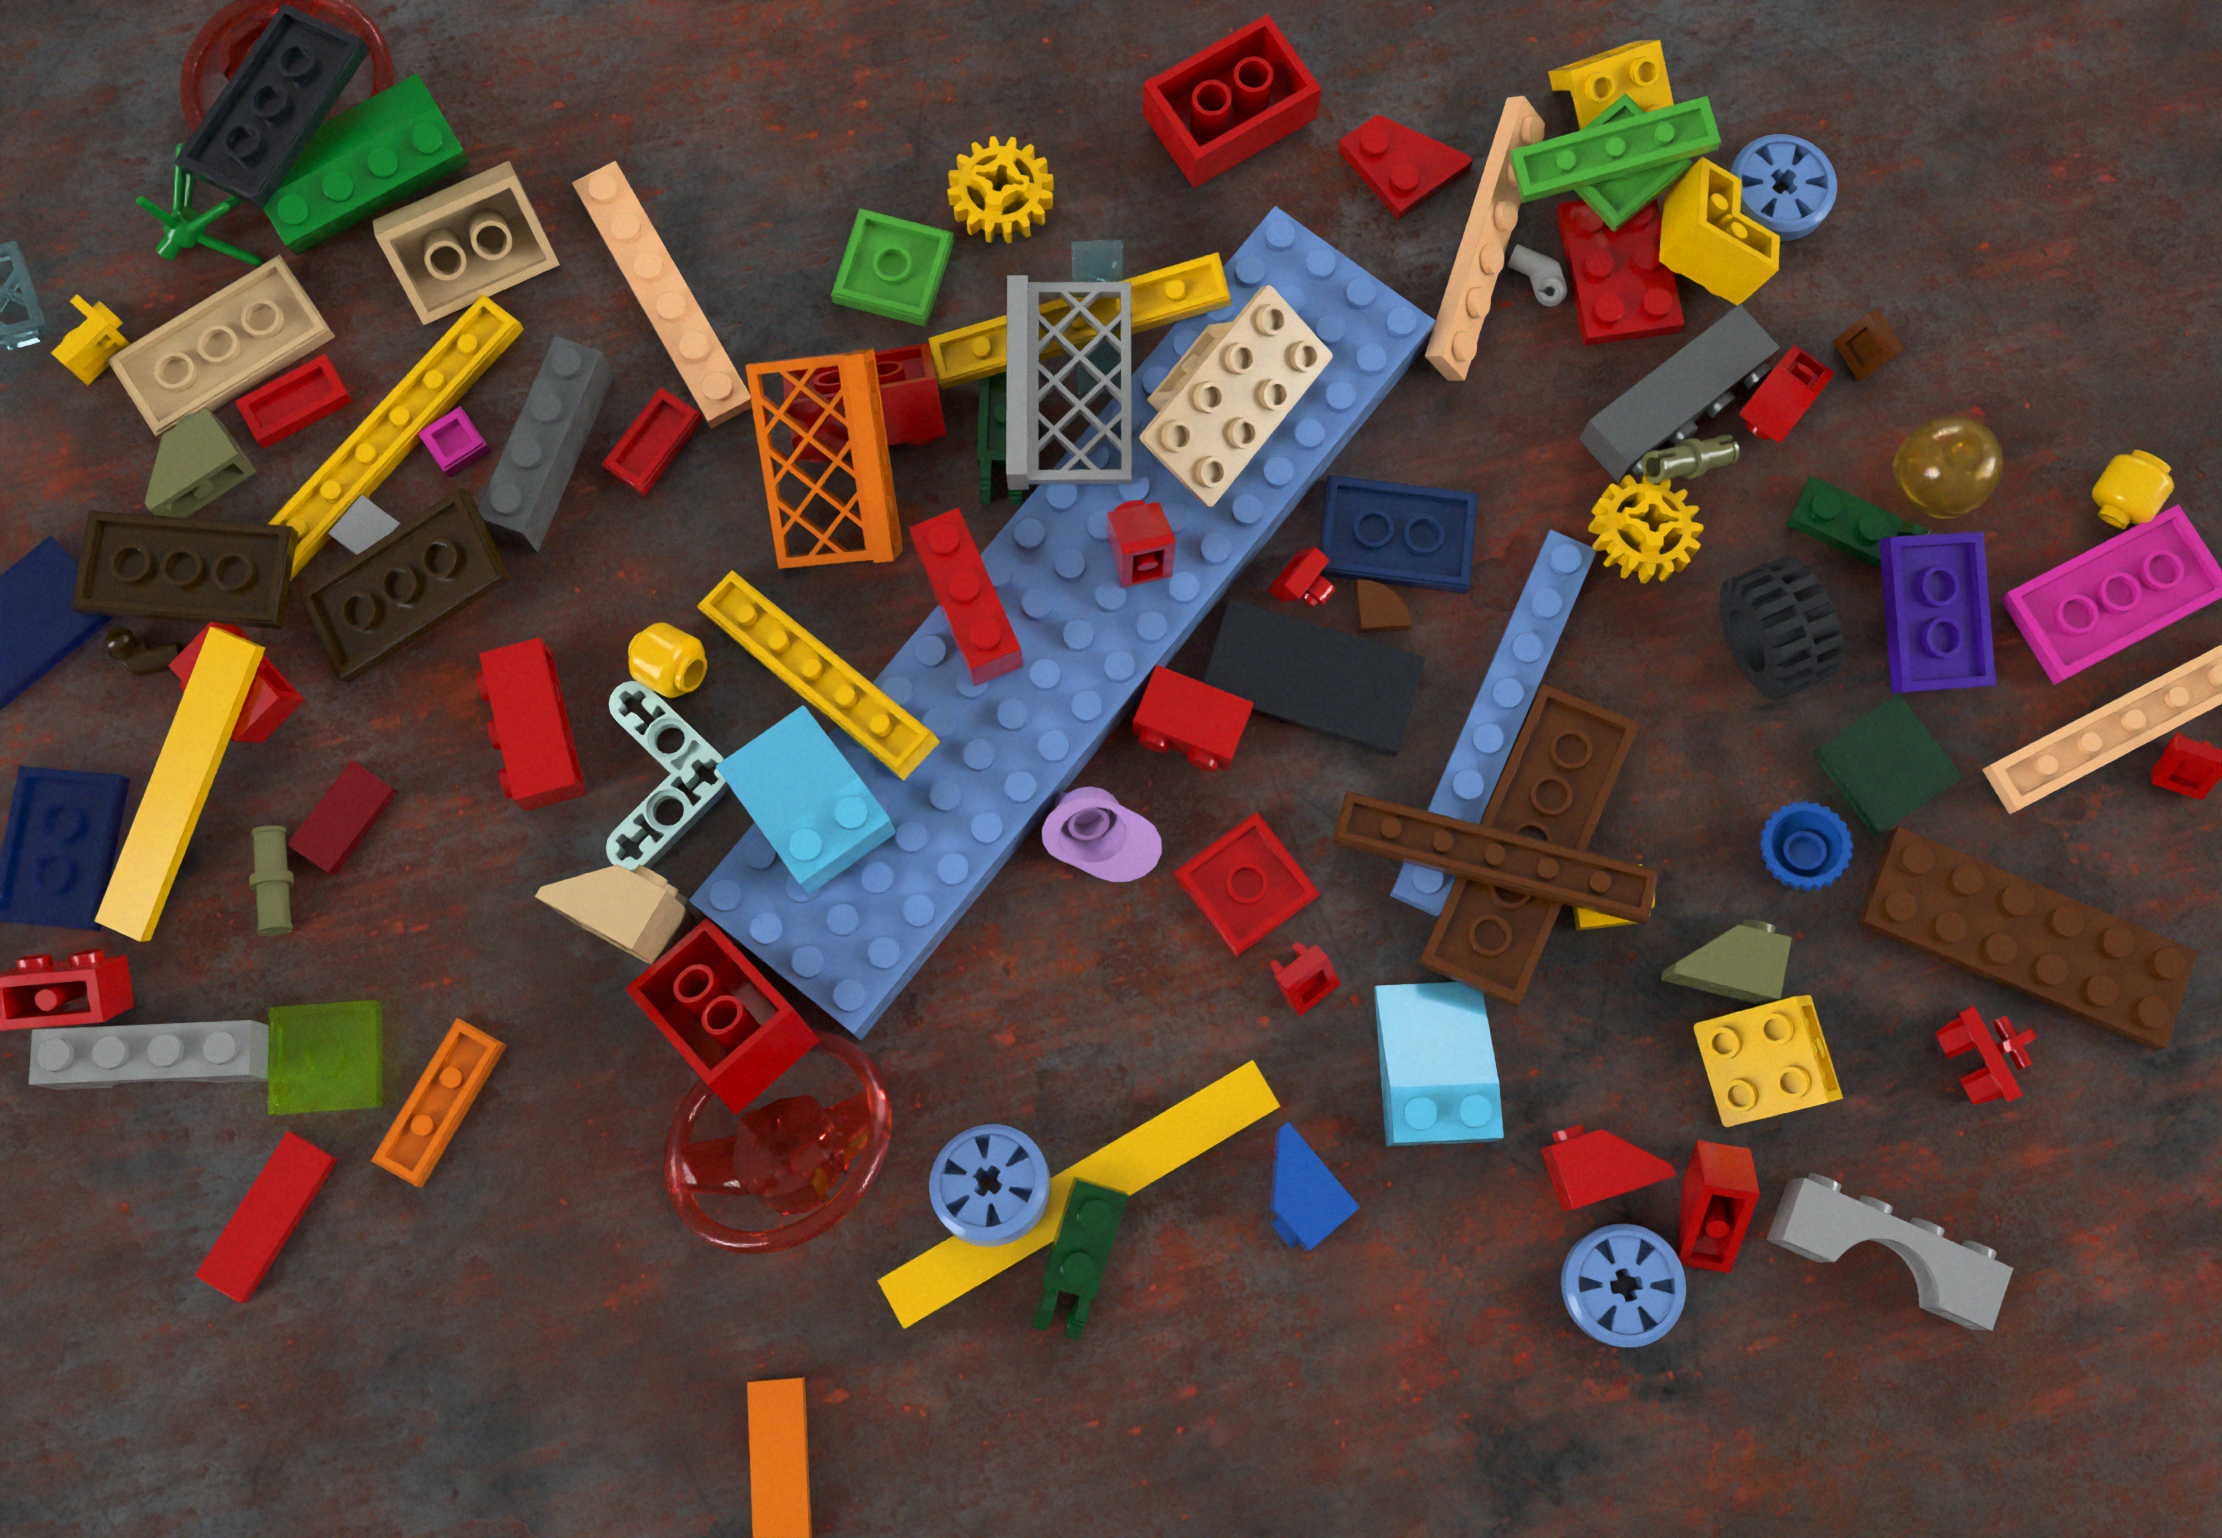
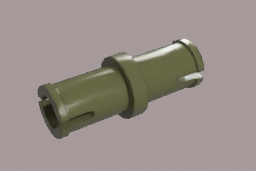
M1729 434L1719 435L1716 438L1703 441L1696 438L1681 440L1675 447L1647 452L1642 459V472L1644 476L1660 472L1648 478V481L1653 484L1680 476L1688 480L1701 477L1709 469L1734 465L1739 458V446L1737 441L1721 445L1731 442L1733 436Z
M261 826L254 828L251 832L255 873L249 876L250 889L256 891L257 934L261 936H280L291 933L293 930L289 888L294 886V873L288 871L287 829L282 826Z

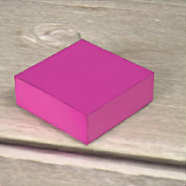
M461 406L418 432L448 478L491 452Z

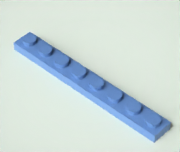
M1551 529L1548 532L1427 811L1476 824L1480 823L1596 554L1593 547ZM1403 863L1389 896L1438 917L1442 912L1457 876Z

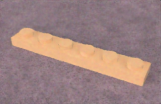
M1525 96L1508 97L1426 350L1425 357L1448 381H1465L1471 360L1476 355L1477 341L1484 318L1490 310L1491 296L1495 283L1504 265V255L1511 232L1517 224L1521 197L1509 159L1510 151L1542 142L1544 138L1545 123Z
M613 161L572 182L579 198L710 428L712 429L752 408L747 388L617 162Z
M2222 645L1982 769L2008 813L2012 814L2222 704Z

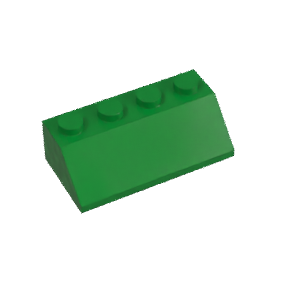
M415 74L320 124L264 207V211L284 244L293 253L299 255L466 166L470 162L419 75Z

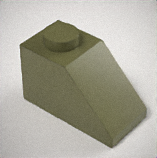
M206 407L198 413H192L183 417L177 422L175 428L162 435L144 503L155 516L187 518L257 471L227 427Z
M1745 920L1743 925L1739 924L1664 969L1661 980L1759 1005L1772 1003L1781 999L1792 937L1776 934V927L1772 924Z

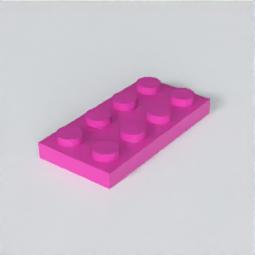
M2178 504L2156 515L2151 522L2141 523L2007 592L1999 599L2048 677L2056 685L2221 599L2222 570Z

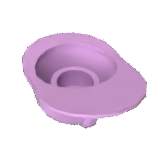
M1088 786L1077 788L1069 793L1060 792L1055 799V810L1047 816L1042 827V842L1049 854L1089 874L1111 882H1129L1145 876L1157 865L1162 854L1161 837L1155 826L1143 816L1121 806L1112 794L1102 788Z

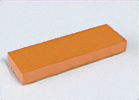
M456 1018L371 1161L414 1186L423 1187L507 1044Z
M805 1377L747 1382L753 1538H812Z

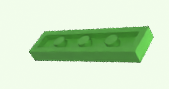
M1708 96L1516 148L1510 151L1509 159L1521 201L1526 203L1716 151L1719 149L1721 139Z

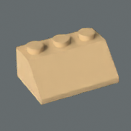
M510 161L372 220L375 237L423 325L475 303L482 294L489 297L560 265Z
M617 864L542 886L535 895L536 898L571 922L650 965L654 964L684 938L696 919L684 907L688 899L679 894L678 889L668 884V880L640 864L634 873Z

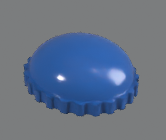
M1803 801L1801 804L1792 802L1788 807L1782 806L1779 812H1773L1771 819L1766 821L1765 829L1761 833V858L1766 862V869L1772 871L1773 877L1780 879L1783 885H1791L1795 890L1799 888L1805 891H1810L1811 889L1821 890L1823 886L1830 887L1834 880H1840L1842 873L1847 871L1848 862L1852 858L1853 843L1850 841L1851 832L1847 831V824L1839 819V814L1832 813L1829 807H1821L1816 802L1814 804H1809L1807 801Z

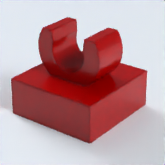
M1317 547L1297 551L1267 590L1281 603L1301 598L1311 607H1314L1317 603L1324 605L1336 590L1327 579L1319 575L1330 559Z
M2177 732L2164 748V754L2151 769L2152 784L2203 800L2222 777V750L2212 747L2210 742L2203 740L2200 743L2185 738L2183 733Z
M1296 942L1292 945L1297 959L1286 967L1281 966L1280 962L1276 959L1270 962V965L1275 974L1274 978L1287 1004L1300 1017L1341 984L1329 957L1316 944L1307 950L1303 944Z

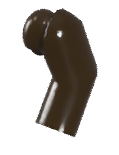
M124 627L111 630L105 638V645L109 649L108 654L110 658L133 675L141 677L170 670L171 668L168 665L184 650L179 641L152 648L138 637H135L130 629Z

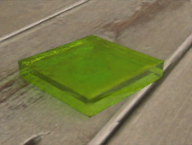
M362 1000L269 1007L268 1115L283 1116L382 1108L381 1001Z

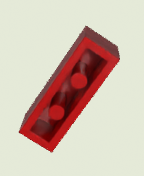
M956 508L909 527L915 551L974 686L1023 667L1021 647L960 509Z
M538 637L479 653L483 671L476 673V681L484 702L490 701L494 719L487 721V728L493 747L496 751H502L505 768L499 769V780L505 797L507 799L513 798V801L527 812L587 795L553 651Z

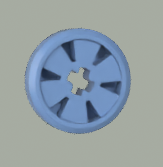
M1773 134L1752 141L1739 152L1728 171L1742 180L1740 213L1779 235L1780 241L1795 240L1813 232L1831 210L1837 195L1836 174L1829 159L1814 144L1792 135ZM1780 181L1786 183L1789 187L1782 194L1773 190L1774 184L1777 185Z
M986 1124L963 1131L949 1141L941 1150L931 1170L929 1193L937 1216L955 1237L975 1246L995 1247L1016 1241L1027 1234L1039 1222L1050 1199L1051 1176L1047 1162L1031 1138L1023 1132L1006 1125ZM995 1174H999L997 1180L1002 1186L996 1194L988 1190L987 1194L982 1196L983 1189L979 1185L980 1180L985 1176L992 1180Z
M1611 1224L1588 1232L1574 1244L1563 1265L1561 1289L1563 1300L1570 1316L1579 1328L1590 1337L1612 1346L1639 1347L1660 1339L1675 1325L1685 1303L1686 1280L1681 1262L1676 1253L1659 1235L1644 1227L1633 1224ZM1620 1269L1625 1277H1634L1636 1281V1289L1629 1290L1631 1299L1625 1301L1622 1294L1612 1293L1610 1281L1618 1280L1615 1272Z

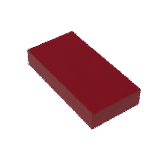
M351 760L287 845L328 874L335 876L398 794V791Z

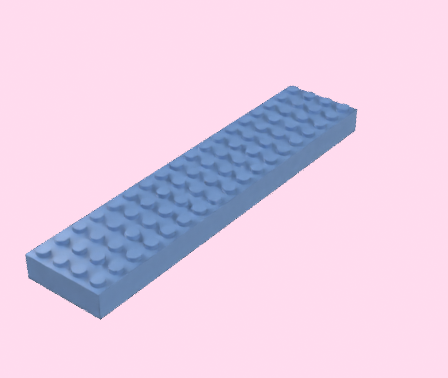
M1276 206L1223 267L1233 305L1178 321L1131 376L1132 484H1040L980 555L1021 647L1023 667L974 686L942 610L938 605L872 684L934 733L940 743L902 781L837 725L828 735L888 815L896 830V834L813 893L807 895L754 822L689 899L700 912L860 1041L1055 803L1057 795L1066 790L1145 693L1155 666L1159 665L1164 668L1167 666L1428 344L1435 324L1433 318ZM1271 285L1331 351L1333 357L1213 507H1205L1140 441L1141 433L1158 414L1147 399L1209 324L1233 322L1262 286ZM1113 397L1097 418L1106 426L1121 412V403ZM1121 424L1113 431L1120 440ZM1090 425L1074 443V446L1081 450L1099 431ZM1104 439L1087 456L1098 469H1121V452L1107 439ZM1067 452L1053 470L1062 469L1073 456ZM1079 464V465H1078L1076 468H1074L1073 470H1087V469H1086L1082 464ZM1143 500L1145 504L1159 501L1176 542L1172 577L1121 588L1107 533V513L1114 512L1117 506L1128 501Z

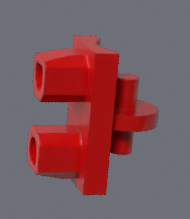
M1970 1005L1956 1011L1959 1018L1948 1022L1934 1033L1948 1059L1975 1047L1986 1066L1959 1077L1973 1105L1993 1101L2000 1097L2009 1102L2023 1096L2002 1054L2008 1052L2018 1070L2032 1065L2033 1062L2024 1045L2037 1038L2033 1028L2016 1033L2008 1016L2004 1015L1991 1021L2001 1040L1994 1042L1975 1006Z

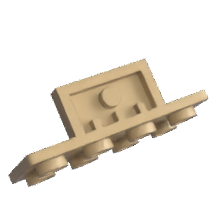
M1271 285L1262 286L1233 322L1209 324L1150 395L1147 401L1155 408L1158 414L1141 433L1140 441L1203 506L1213 507L1331 361L1333 355Z

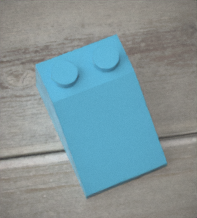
M804 705L716 765L718 771L807 895L813 893L896 834V830L888 815Z
M1459 982L1375 986L1386 1147L1493 1142L1504 1138L1499 1079L1483 993Z

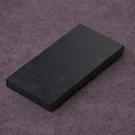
M283 3L181 150L174 163L182 172L263 210L371 49L364 39Z
M1229 598L1203 683L1253 702L1251 712L1253 714L1396 757L1426 657Z

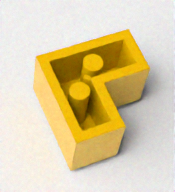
M1701 157L1664 194L1659 262L1665 264L1671 271L1682 274L1704 286L1713 295L1721 296L1738 306L1779 271L1780 236L1740 213L1742 180L1706 158Z

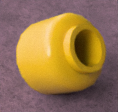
M2134 450L2131 455L2120 454L2115 456L2091 493L2093 500L2101 508L2098 516L2105 522L2121 529H2126L2129 523L2139 525L2151 522L2174 489V482L2168 474L2171 470L2170 466L2158 457L2141 450Z
M661 622L650 625L635 635L630 642L628 662L631 676L635 681L663 696L675 698L692 692L701 684L706 675L707 660L701 641L667 623Z

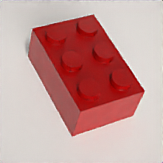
M1266 14L1145 82L1143 85L1142 114L1195 189L1315 120L1322 88L1270 15Z
M708 917L625 988V991L735 1115L742 1111L820 1041L795 1009Z

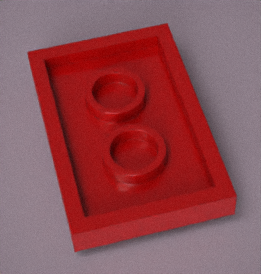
M1657 198L1615 233L1584 200L1559 203L1556 217L1583 346L1680 333L1685 323L1674 273L1665 264L1659 262L1662 219Z

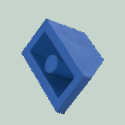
M1287 1122L1276 1131L1270 1210L1277 1219L1271 1225L1291 1249L1299 1244L1304 1251H1310L1360 1207L1292 1125Z

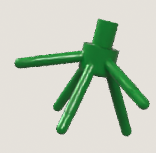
M179 143L176 146V158L185 144ZM176 164L174 171L173 210L171 215L144 196L136 198V203L163 223L162 226L166 235L156 247V251L163 258L173 261L183 247L193 248L196 243H200L254 266L262 265L263 261L260 257L204 234L208 224L244 201L232 195L200 215L191 209L195 177L182 172Z

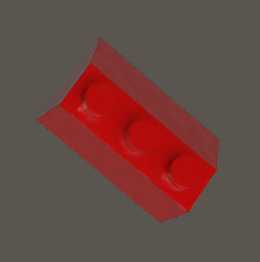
M923 343L875 352L888 445L905 442L910 445H925L933 442L939 436L947 435L930 344ZM838 366L818 368L807 383L830 402L841 389ZM808 369L794 370L792 372L802 379ZM783 376L785 402L796 386ZM801 391L787 410V413L810 430L825 409ZM842 398V400L836 407H838L841 411L845 413L844 402ZM831 414L816 433L817 437L837 453H840L849 441L847 426ZM789 426L795 451L804 438ZM809 443L796 461L809 460L813 463H823L831 459Z

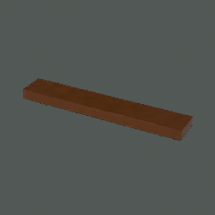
M1347 790L1333 837V844L1644 925L1649 919L1660 872L1657 869Z

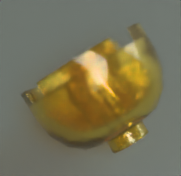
M1942 415L1919 425L1901 443L1893 462L1894 481L1899 491L1904 488L1906 494L1913 500L1910 505L1917 511L1934 518L1956 519L1981 506L1997 488L2004 470L2002 449L1994 433L1983 423L1962 415Z

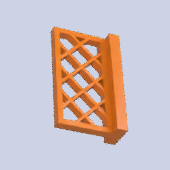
M874 348L853 350L848 353L756 362L745 365L778 569L873 560L874 563L894 561L903 552V544ZM838 366L841 389L830 402L807 383L818 368ZM808 369L802 379L792 372L794 370ZM779 372L796 386L781 407L764 395L761 374ZM801 391L825 409L810 430L787 413V410ZM842 398L844 402L845 413L841 411L838 407H836L842 400ZM767 409L774 414V417L770 422L768 420ZM830 414L847 426L849 441L840 453H837L816 436V433ZM780 420L804 438L790 458L786 457L772 445L771 432ZM809 443L833 461L819 481L795 464V461ZM850 449L853 464L844 458ZM775 460L783 466L778 474ZM838 465L853 476L856 482L857 491L847 504L823 486ZM788 471L812 489L798 509L780 495L779 483ZM817 493L841 512L826 532L803 514ZM857 501L859 502L860 514L852 509ZM783 511L791 516L786 524ZM846 516L863 529L865 548L847 549L831 536ZM796 521L820 539L810 553L790 555L787 533ZM824 544L834 550L819 552Z

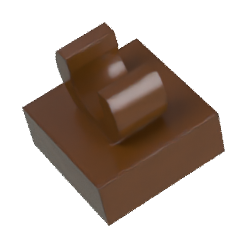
M1879 309L1865 314L1833 340V343L1859 382L1870 379L1906 351Z

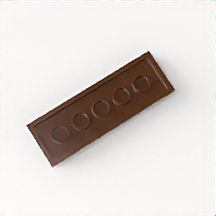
M1542 683L1480 825L1586 851L1640 723ZM1457 876L1419 965L1518 1008L1563 904Z
M1899 826L1890 832L1857 923L1874 932L2155 1050L2167 1048L2198 953L2197 950Z

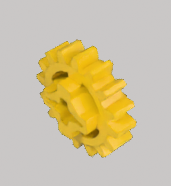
M991 136L989 148L983 149L977 142L972 143V157L969 158L959 154L956 157L958 170H949L948 174L951 187L947 189L949 204L954 206L955 220L957 222L967 220V230L971 236L980 229L985 230L986 242L989 243L993 241L996 233H1003L1007 244L1012 243V232L1019 230L1026 238L1031 236L1030 222L1032 221L1043 226L1045 223V211L1043 209H1052L1053 193L1051 191L1054 190L1053 174H1047L1046 158L1042 157L1034 160V146L1031 144L1024 147L1022 151L1018 150L1015 137H1010L1006 146H999L997 138ZM1018 169L1021 170V171H1022L1023 173H1025L1026 175H1021V174L1019 173ZM975 204L982 205L985 210H981Z
M1629 474L1622 479L1618 486L1613 483L1610 484L1603 493L1602 498L1594 505L1591 512L1596 517L1588 526V531L1600 534L1592 547L1594 551L1606 549L1609 555L1603 564L1606 567L1612 566L1616 562L1622 565L1621 577L1624 579L1632 571H1636L1641 583L1646 584L1654 573L1663 582L1671 576L1674 570L1680 573L1701 546L1695 539L1704 530L1703 525L1691 522L1699 508L1698 506L1691 505L1686 507L1682 501L1688 493L1685 489L1675 494L1669 491L1671 479L1664 480L1658 486L1648 481L1651 474L1648 476L1643 475L1638 483ZM1632 502L1631 508L1625 507L1621 513L1617 512L1620 506ZM1670 543L1674 544L1671 551L1660 555L1659 550L1661 548L1666 549Z

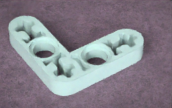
M629 681L616 687L610 695V713L618 724L670 773L611 833L607 840L606 852L613 865L618 864L634 873L639 864L650 869L726 794L730 786L716 768L714 773L718 780L715 784L711 786L704 781L692 791L700 799L695 805L692 804L684 792L677 789L683 782L691 790L700 779L696 773L700 766L703 765L711 769L724 759L653 690L637 681ZM632 697L638 701L645 697L641 704L655 719L649 727L633 712L624 716L628 711L624 702L628 698ZM661 712L665 713V715L659 717ZM668 728H678L684 732L685 737L681 749L671 754L659 751L657 739L660 733ZM646 730L644 735L640 734L642 731ZM667 799H677L682 802L684 808L680 821L670 826L658 823L656 810L659 804ZM646 819L650 827L663 837L656 842L649 834L639 845L640 850L643 852L641 858L635 860L629 856L622 861L621 858L624 856L625 850L621 845L627 839L636 843L647 833L639 826Z

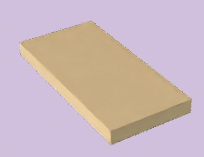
M279 254L106 360L154 435L161 441L162 435L175 428L177 422L183 417L192 413H198L206 407L211 412L217 410L333 339L335 335Z

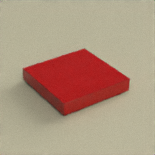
M1258 812L1252 814L1173 872L1174 878L1235 958L1246 952L1320 896L1319 891Z

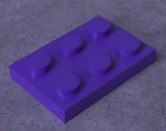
M1983 532L1898 536L1880 539L1879 546L1892 693L1996 685Z

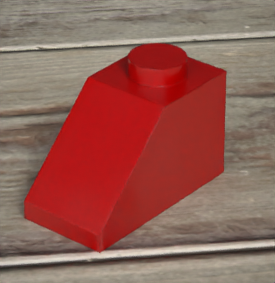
M1794 344L1738 415L1747 420L1745 425L1753 434L1763 440H1770L1772 438L1780 444L1818 397L1835 372Z
M1143 500L1128 501L1117 506L1114 512L1107 513V533L1121 588L1172 577L1176 542L1159 501L1145 504Z
M1583 1124L1552 1133L1555 1144L1540 1149L1562 1211L1580 1208L1676 1176L1673 1165L1603 1129L1586 1134Z
M1696 1140L1682 1182L1675 1251L1682 1266L1725 1273L1731 1272L1760 1194L1751 1149Z

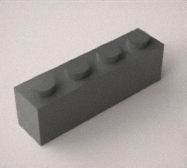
M1739 304L1590 419L1579 440L1617 483L1632 472L1637 477L1643 475L1642 459L1647 452L1659 451L1669 443L1675 447L1679 441L1689 439L1698 430L1699 427L1695 423L1707 413L1712 419L1716 418L1736 400L1733 393L1740 387L1745 385L1751 390L1762 382L1772 372L1773 368L1769 363L1780 349V346Z
M554 336L478 508L491 537L536 553L539 552L615 376L602 351Z

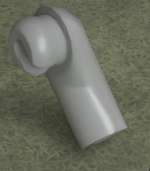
M1517 244L1507 267L1529 276L1535 296L1541 304L1551 307L1561 303L1566 297L1567 286L1559 262Z

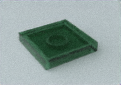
M1897 694L1812 752L1874 836L1880 834L1962 778V775L1900 694Z

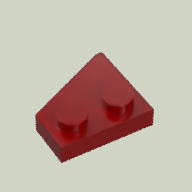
M1379 114L1342 138L1338 146V151L1397 221L1470 171L1473 163L1469 155Z

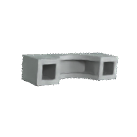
M253 1020L33 1029L29 1085L68 1090L112 1088L113 1085L148 1081H201L216 1083L273 1081L275 1027Z
M1809 1173L1808 1179L1799 1178L1787 1181L1766 1239L1767 1241L1815 1262H1835L1847 1249L1865 1240L1881 1243L1901 1256L1911 1269L1918 1288L1920 1308L1971 1330L1993 1331L2013 1271L2012 1267L1995 1260L1997 1254L1995 1250L1969 1240H1963L1962 1245L1945 1239L1943 1238L1945 1230L1942 1227L1919 1218H1912L1911 1222L1908 1223L1892 1216L1893 1207L1889 1204L1864 1195L1860 1196L1859 1201L1839 1193L1842 1187L1841 1184L1818 1174Z

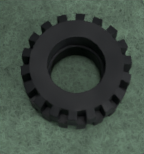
M1784 555L1731 577L1722 583V588L1719 592V609L1727 643L1740 669L1762 694L1774 700L1780 699L1833 677L1841 671L1842 661H1844V648L1841 627L1836 611L1819 580L1801 561H1798L1793 556L1789 555L1786 557Z

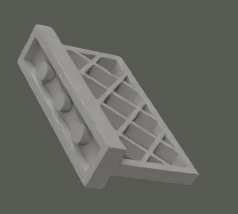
M1007 275L1006 476L1009 490H1029V484H1132L1131 282H1028V275ZM1039 298H1062L1073 310L1053 327L1039 313ZM1075 298L1084 299L1079 303ZM1098 298H1121V313L1106 327L1087 310ZM1079 316L1099 333L1081 351H1078L1061 334ZM1039 326L1047 333L1040 341ZM1120 326L1121 341L1112 334ZM1054 340L1073 357L1055 376L1039 363V354ZM1105 340L1121 354V362L1106 376L1087 359ZM1079 365L1099 382L1080 401L1061 384ZM1039 375L1047 382L1040 390ZM1120 375L1121 390L1112 383ZM1055 389L1073 408L1053 426L1039 412V403ZM1105 389L1121 403V412L1106 426L1087 408ZM1079 414L1099 431L1081 450L1077 449L1061 433ZM1039 424L1047 431L1040 440ZM1120 424L1121 440L1113 433ZM1053 439L1058 441L1073 456L1060 470H1039V453ZM1104 439H1107L1121 452V469H1098L1087 456ZM1082 464L1087 470L1073 469Z

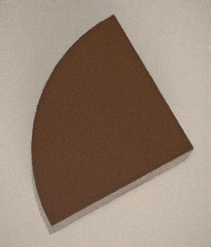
M1356 580L1355 593L1359 633L1407 631L1411 629L1412 620L1403 600L1393 590L1371 580Z

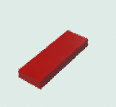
M287 1131L195 1276L238 1303H248L339 1159L297 1133Z

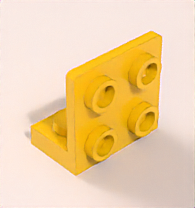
M1660 40L1633 41L1548 71L1553 91L1571 92L1580 131L1625 93L1645 113L1674 105Z
M1811 995L1790 997L1698 1022L1694 1025V1032L1718 1112L1725 1127L1843 1099Z

